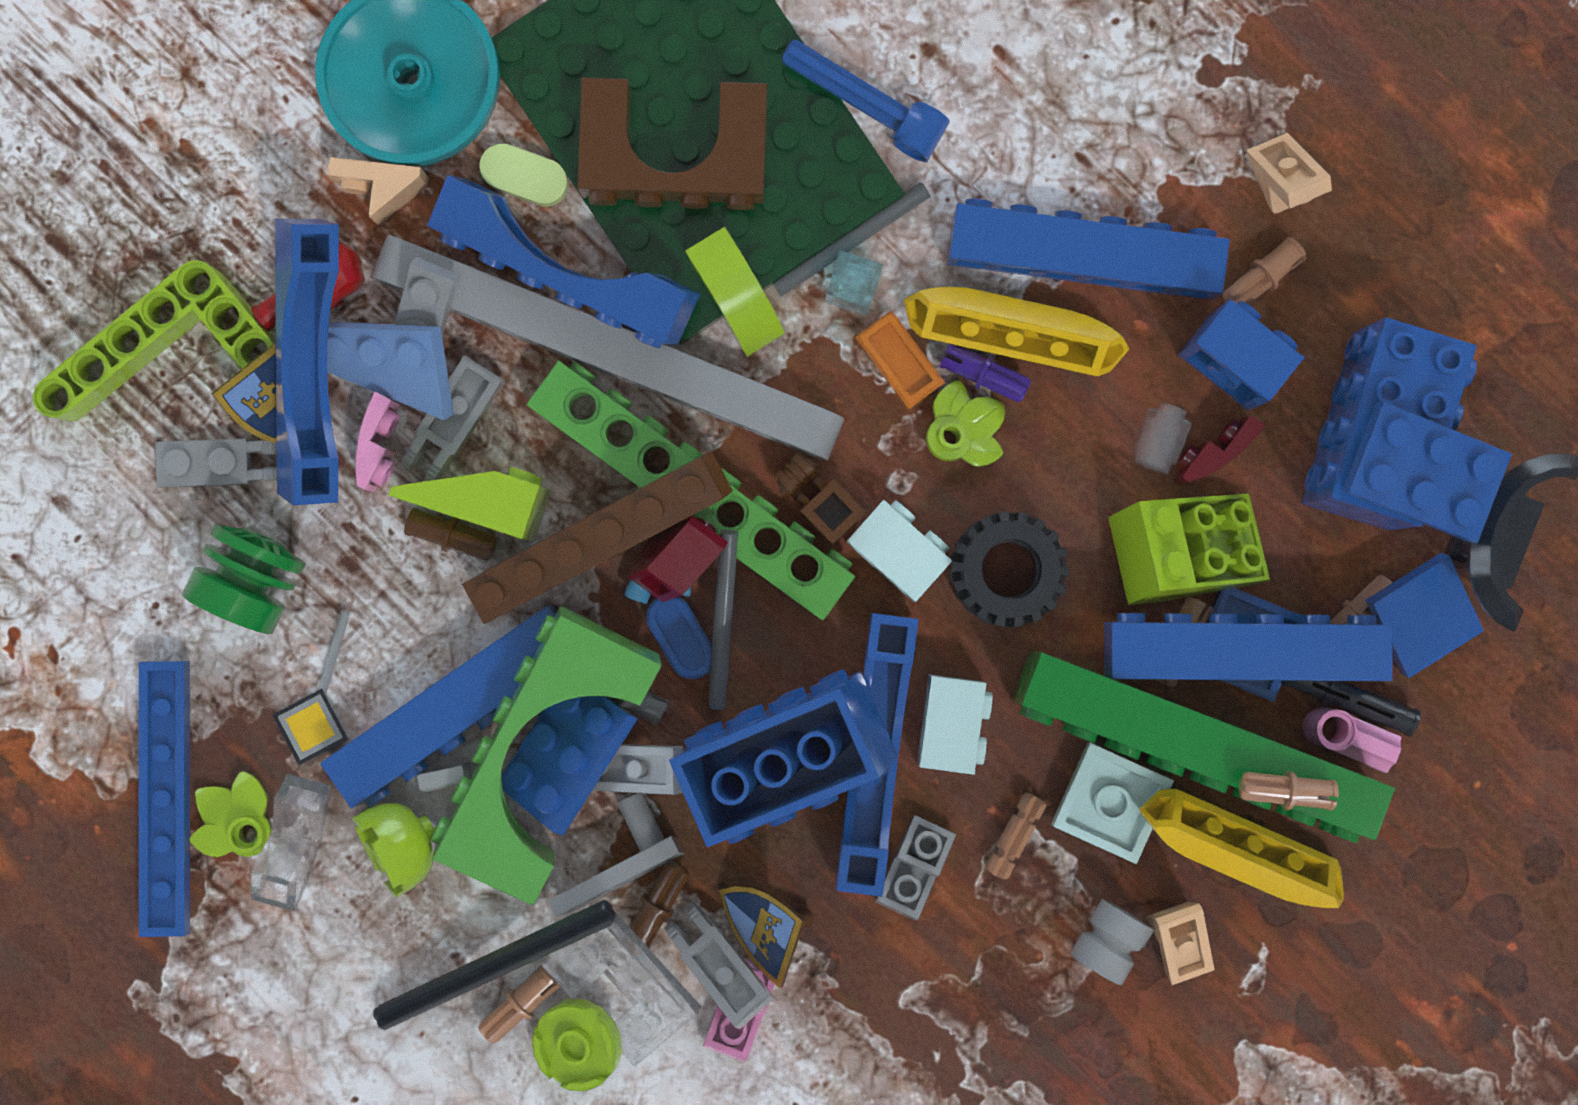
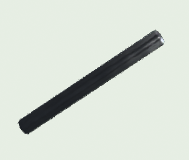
M602 900L380 1004L373 1010V1017L377 1021L378 1027L382 1030L394 1027L611 926L616 921L615 911L609 901Z

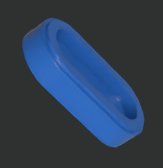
M681 597L663 603L655 599L647 611V624L673 670L686 679H697L706 675L711 669L712 644L689 604Z

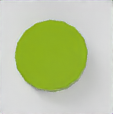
M565 999L552 1005L540 1017L532 1035L533 1056L541 1072L549 1079L553 1077L557 1082L562 1083L560 1087L569 1091H589L602 1085L618 1067L622 1054L621 1034L613 1018L599 1005L585 999Z

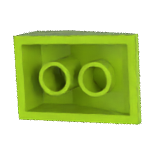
M510 466L507 475L491 471L391 486L388 496L520 539L535 542L551 490L540 486L543 478Z

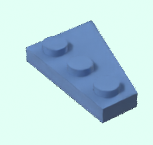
M329 322L327 342L328 373L439 419L446 420L454 415L440 326Z

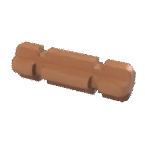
M1025 793L1021 797L1016 807L1019 809L1017 815L1012 814L996 845L999 848L997 853L992 852L986 863L988 872L1004 880L1009 878L1015 867L1013 863L1015 857H1020L1036 827L1033 825L1035 819L1040 820L1046 808V803L1042 799L1030 793Z

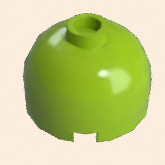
M382 803L352 817V821L357 825L355 830L374 868L382 874L386 873L389 880L384 882L393 897L397 898L413 889L426 878L432 869L434 861L432 860L434 851L430 841L434 827L426 814L417 817L407 806L398 803Z

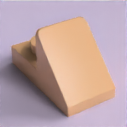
M1288 133L1246 150L1250 165L1268 206L1274 214L1300 204L1308 203L1312 199L1332 191L1330 175Z
M329 158L327 175L335 183L341 185V191L366 195L368 194V189H372L369 217L378 225L387 220L428 186L429 177L421 167Z
M1185 902L1146 916L1159 942L1165 973L1171 985L1215 970L1204 913L1199 903Z

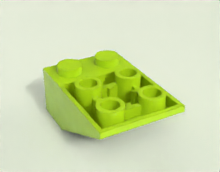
M1249 494L1139 501L1108 517L1128 605L1170 601L1270 581Z

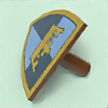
M274 343L211 394L222 409L241 428L262 440L277 444L276 343Z
M735 885L719 890L726 916L739 943L764 975L777 987L782 988L802 928L813 922L811 911L806 907L795 911L773 893L756 886Z

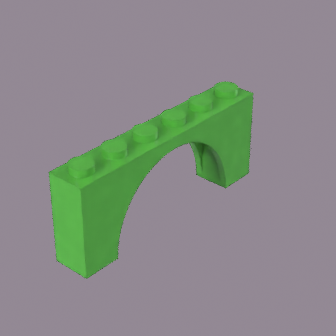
M562 606L559 607L555 617L547 614L535 637V640L541 642L533 658L526 655L522 660L514 677V681L520 684L512 698L504 696L492 720L498 723L491 739L483 736L471 760L477 763L470 779L465 776L461 777L450 800L456 803L450 817L441 816L430 837V841L435 843L432 860L530 905H534L554 868V850L543 845L523 828L506 800L501 769L510 744L522 727L534 716L546 708L565 700L585 696H606L626 700L640 706L662 666L658 653Z

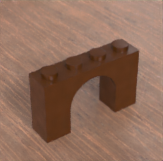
M581 78L578 190L582 198H589L590 204L612 206L617 204V199L635 200V205L660 207L663 201H681L682 207L703 209L708 207V202H726L727 208L733 210L754 209V203L764 204L767 124L766 83L720 82L719 133L712 152L702 163L690 170L668 173L658 171L643 163L631 148L632 91L628 79Z

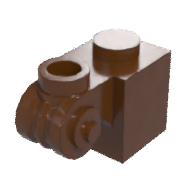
M796 453L791 458V462L784 465L785 468L783 470H778L774 474L778 480L776 483L780 487L779 491L786 498L790 495L793 499L797 498L803 504L804 508L800 511V514L831 546L866 513L835 479L826 485L819 478L820 474L816 470L819 466L812 458L809 460L806 456L801 457Z

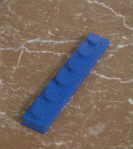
M190 661L139 662V937H182L190 934Z

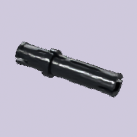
M1283 680L1282 685L1286 687L1289 686L1317 698L1318 704L1329 707L1331 704L1365 719L1401 732L1408 737L1413 735L1420 722L1421 711L1418 709L1410 708L1348 681Z

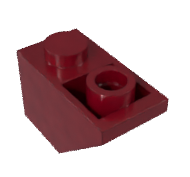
M690 516L650 537L627 578L662 603L682 596L722 553L728 542L716 533V529L711 523L704 519Z

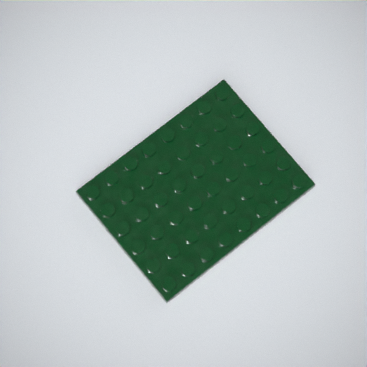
M547 0L491 37L499 59L501 78L580 196L581 194L578 190L581 78L628 79L632 91L631 148L643 163L653 169L668 173L690 170L702 163L712 152L719 133L720 82L767 84L764 204L754 203V209L733 210L727 208L726 202H708L707 208L691 209L682 207L681 201H663L660 207H641L635 205V200L617 199L616 205L599 206L590 204L589 198H582L631 273L662 274L700 293L679 341L680 346L724 318L695 272L685 252L687 249L725 227L764 291L772 286L774 281L905 195L842 99L782 63V56L790 42L798 40L803 43V41L775 0Z

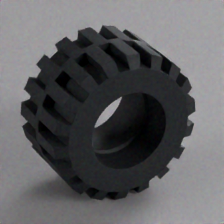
M1000 512L975 522L960 536L956 542L955 551L951 554L952 564L949 575L950 583L953 582L955 588L954 594L956 598L963 603L964 609L971 615L978 617L981 621L988 624L1018 627L1042 619L1046 612H1051L1057 606L1056 601L1058 597L1064 595L1067 587L1064 585L1065 577L1069 576V566L1065 565L1064 557L1068 555L1065 547H1061L1058 542L1060 538L1054 530L1050 531L1045 526L1046 523L1041 519L1031 518L1027 513ZM1010 542L1022 546L1029 553L1033 561V580L1028 589L1017 596H1000L991 591L983 579V559L991 548L1000 543Z

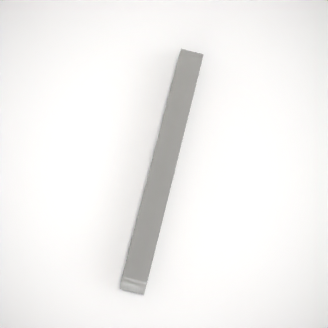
M387 235L370 278L403 292L410 263L416 257H419L460 276L450 311L812 457L824 461L829 460L845 420L843 417L664 344L661 345V348L652 347L636 339V333L622 327L620 329L599 321L592 315L400 238Z

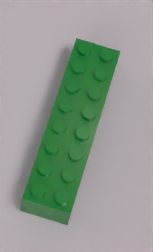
M1030 650L1011 701L1022 705L1019 714L1048 726H1051L1054 718L1064 721L1062 730L1093 743H1095L1097 735L1107 738L1104 745L1107 748L1137 760L1141 751L1150 754L1147 763L1181 777L1185 768L1192 770L1189 779L1223 793H1226L1228 786L1231 785L1235 787L1232 795L1240 799L1242 798L1239 794V781L1245 772L1284 776L1289 771L1295 772L1296 776L1301 778L1336 780L1339 796H1329V800L1337 801V806L1333 811L1295 805L1291 810L1283 809L1281 804H1277L1275 812L1312 827L1315 824L1316 818L1320 819L1317 828L1356 844L1360 835L1376 841L1395 787L1042 652ZM1244 800L1267 810H1270L1272 803Z

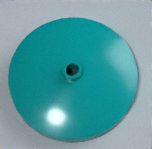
M351 0L332 19L321 39L316 57L315 81L319 101L325 115L335 130L353 148L381 163L419 167L438 163L454 156L470 145L482 132L491 118L498 99L500 65L495 45L484 23L462 0ZM411 76H417L418 80L414 84L406 83Z

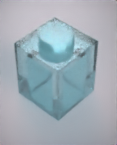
M839 251L826 292L825 303L868 316L884 264Z

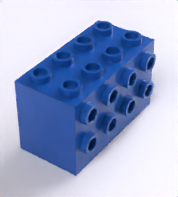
M1387 317L1354 332L1347 343L1343 368L1332 391V404L1327 420L1319 434L1318 450L1305 480V492L1301 504L1384 530L1422 526V523L1342 492L1376 402H1386L1452 430L1457 429L1464 410L1463 405L1459 404L1464 386L1467 387L1472 382L1477 369V360L1473 359L1477 345Z
M845 669L839 670L821 678L819 683L810 687L811 692L805 693L803 686L777 697L778 700L767 705L769 709L764 711L762 704L756 705L738 713L737 717L725 723L726 728L723 727L721 721H718L696 731L695 735L684 740L686 748L669 759V762L706 847L725 840L729 844L738 842L754 834V828L767 823L771 827L780 825L796 817V811L812 806L813 810L822 808L838 800V794L853 788L856 793L882 782L880 777L889 773L888 767L897 757V754L861 671L847 676Z

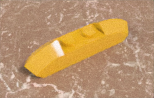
M964 287L929 288L918 291L903 299L910 328L922 338L1093 376H1101L1111 372L1129 351L1126 341L1117 331L1092 317L1067 309Z
M1178 789L1158 790L1139 808L1143 818L1168 846L1197 863L1293 903L1321 908H1339L1344 900L1341 867L1338 860Z

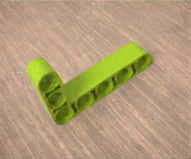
M199 260L188 261L43 378L34 388L32 395L33 404L36 410L44 416L66 422L77 421L199 321L205 324L241 368L252 362L251 353L256 345L265 343L267 348L276 343V337L271 331H266L261 326L249 304L224 274L205 262ZM203 274H208L210 277L209 288L204 293L196 295L194 290L195 281ZM168 303H173L175 309L173 318L169 322L162 324L159 316L162 307ZM237 308L239 312L238 323L233 328L225 330L222 321L227 311ZM137 331L139 335L138 346L135 350L127 353L125 349L126 337L130 333ZM101 360L104 366L103 374L98 380L93 382L90 377L91 366L96 361ZM66 389L68 402L63 409L58 411L55 406L56 395L59 391Z

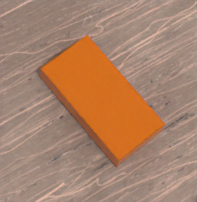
M892 310L855 336L857 343L907 410H910L944 385L945 381Z

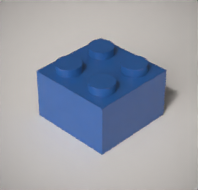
M1230 299L1209 314L1177 355L1248 411L1269 402L1305 357L1295 350L1297 344L1292 338L1279 330L1272 332L1259 322L1261 316L1253 307L1243 301L1236 303Z

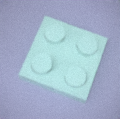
M1087 742L1051 825L1137 864L1153 829L1143 818L1139 808L1158 790L1170 789L1174 781Z

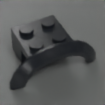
M1566 453L1546 454L1524 461L1507 472L1501 481L1478 543L1467 542L1452 536L1447 544L1445 554L1450 556L1458 575L1471 580L1473 591L1482 608L1497 624L1511 632H1515L1524 610L1512 599L1506 589H1511L1545 505L1524 495L1538 483L1554 477L1576 480L1578 475L1577 456Z

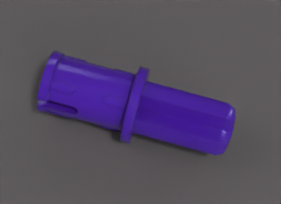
M949 344L946 353L961 359L962 363L944 356L940 368H945L975 382V388L977 389L983 386L1015 402H1021L1024 399L1031 382L1028 377L994 362V356L992 355L986 358L962 346Z

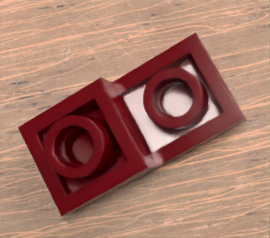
M1253 415L1244 417L1239 422L1232 419L1217 438V441L1222 444L1220 448L1209 440L1199 444L1198 447L1191 444L1184 451L1175 464L1180 471L1173 480L1179 485H1183L1218 470L1239 455L1260 434L1266 425Z

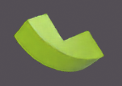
M725 227L685 251L695 272L718 306L729 330L747 357L785 334L762 287Z

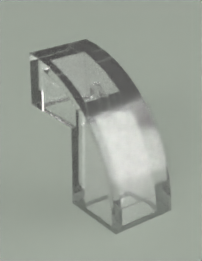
M290 774L286 775L274 798L273 830L252 869L251 900L291 911L296 910L311 874L321 842L329 807L331 785Z

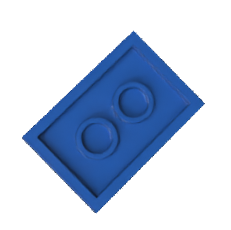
M1376 402L1342 492L1464 541L1478 543L1512 453L1386 402Z
M606 696L577 697L546 708L502 774L504 792L550 831L563 836L638 718Z

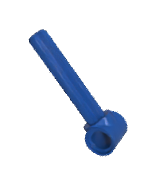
M792 40L782 56L781 61L784 65L894 131L891 136L894 139L892 141L893 145L915 160L928 162L950 123V120L942 112L926 103L912 102L907 108L798 40Z

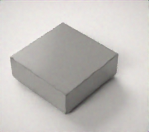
M470 762L418 774L417 779L420 791L428 792L457 786L462 776L470 779L472 775Z

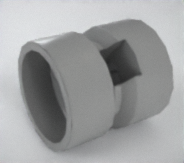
M1102 898L1090 920L1094 927L1093 932L1083 931L1071 950L1070 955L1104 978L1122 986L1134 966V962L1129 955L1130 952L1141 951L1154 929L1117 905Z

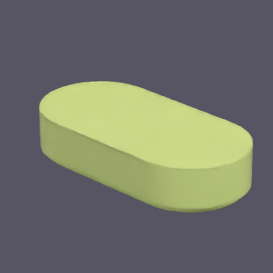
M495 144L489 147L480 159L479 167L483 179L491 188L542 207H550L560 203L568 192L569 182L564 169L557 162L509 144Z

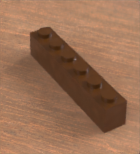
M709 451L462 583V586L483 624H486L717 503L733 492L714 454L712 451Z

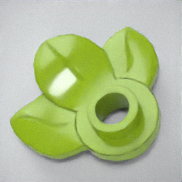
M960 380L946 385L933 402L932 407L935 421L926 432L928 449L936 458L943 461H955L961 458L965 462L978 467L987 466L995 462L1003 455V451L992 435L1000 428L1004 421V404L990 397H977L970 400L967 390ZM944 431H950L955 435V444H949L945 441Z
M246 771L240 772L232 785V789L208 786L195 791L197 809L205 823L189 839L190 843L197 850L211 857H220L230 852L243 857H251L260 854L268 847L272 838L271 825L264 816L268 797L264 787L252 774ZM246 825H251L255 828L257 836L254 841L245 839L243 830Z

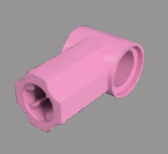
M1321 706L1309 711L1303 719V734L1310 743L1384 773H1388L1389 769L1396 764L1402 749L1401 736L1353 717L1343 710ZM1333 717L1337 725L1336 733L1332 738L1326 740L1322 732L1323 724L1328 718Z

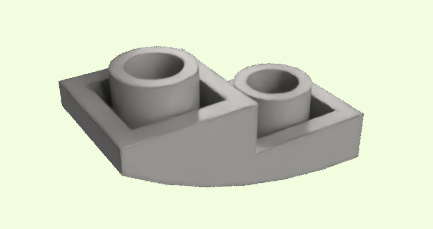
M913 816L885 876L883 897L876 896L874 902L910 919L918 920L935 878L940 875L956 834L918 816Z

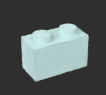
M883 500L846 543L912 602H916L952 562L945 555L950 548L930 530L925 536L911 524L916 519L915 516L898 501L895 500L890 506Z
M928 674L917 765L919 767L975 775L976 764H984L987 739L980 737L982 719L989 720L993 698L992 692H985V682Z

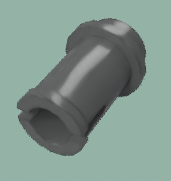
M650 691L647 692L640 706L626 700L610 697L624 709L651 722L654 726H657L669 703V700L663 699Z

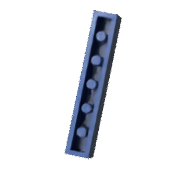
M971 198L966 199L965 204L957 203L953 212L947 265L1214 300L1223 294L1230 239L1218 238L1217 232L1211 229L1193 228L1190 229L1189 234L1173 232L1172 226L1165 223L1149 222L1145 223L1144 228L1127 226V220L1120 217L1104 216L1100 217L1099 222L1082 220V214L1074 211L1059 210L1055 212V216L1037 214V208L1029 205L1015 204L1010 206V210L992 208V202L988 200Z
M547 605L321 762V766L352 809L362 803H365L368 808L373 807L392 793L387 787L392 782L402 776L407 783L428 769L429 766L425 760L438 750H440L443 756H446L464 744L467 740L462 734L477 724L483 730L494 723L492 720L504 696L512 698L520 684L514 681V677L522 660L526 655L533 658L541 642L535 640L536 634L547 614L555 617L557 613L555 607Z
M1117 613V622H1104V676L1110 679L1392 681V625L1376 624V615H1348L1347 624H1330V615H1302V624H1284V615L1256 614V623H1238V614H1209V623H1192V614H1163V623L1145 622V613Z

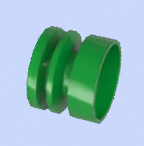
M215 523L211 535L227 544L228 547L224 549L212 544H205L203 552L209 558L219 563L217 571L204 567H194L182 592V597L197 607L236 625L264 634H273L285 606L281 601L269 594L271 587L281 590H294L296 583L279 573V570L281 568L289 572L301 574L306 563L293 555L285 545L263 534L244 527L235 528Z

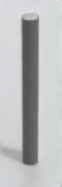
M922 182L918 183L906 191L905 195L774 281L772 285L781 297L920 205L930 198L927 188Z
M734 530L720 531V536L728 544L718 556L708 699V707L716 710L725 709L727 701L738 532Z

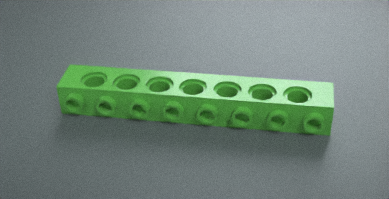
M558 360L526 404L640 488L703 455L685 441L678 448L667 440L665 436L669 430L648 414L643 421L628 411L632 403L614 389L610 388L606 394L601 392L591 384L596 377L575 361L568 368ZM585 396L594 398L596 411L593 416L586 420L576 419L573 414L575 402ZM618 423H627L633 429V437L630 443L622 447L612 445L609 439L612 427ZM656 449L665 450L670 456L669 467L659 474L651 473L646 468L648 454ZM722 469L733 492L692 516L711 523L719 536L721 530L737 531V559L823 621L855 578L848 571L852 563L832 548L825 555L811 544L816 538L813 534L795 521L788 528L775 518L779 511L776 507L759 495H756L753 501L748 499L738 491L742 483ZM728 502L738 503L744 509L743 521L733 528L723 526L718 519L720 508ZM763 529H773L781 537V546L773 554H762L755 547V537ZM801 555L812 557L818 565L817 575L807 582L797 580L791 572L792 562Z

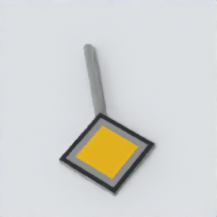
M343 610L340 614L318 691L273 714L299 766L350 739L326 694L350 616L347 610Z

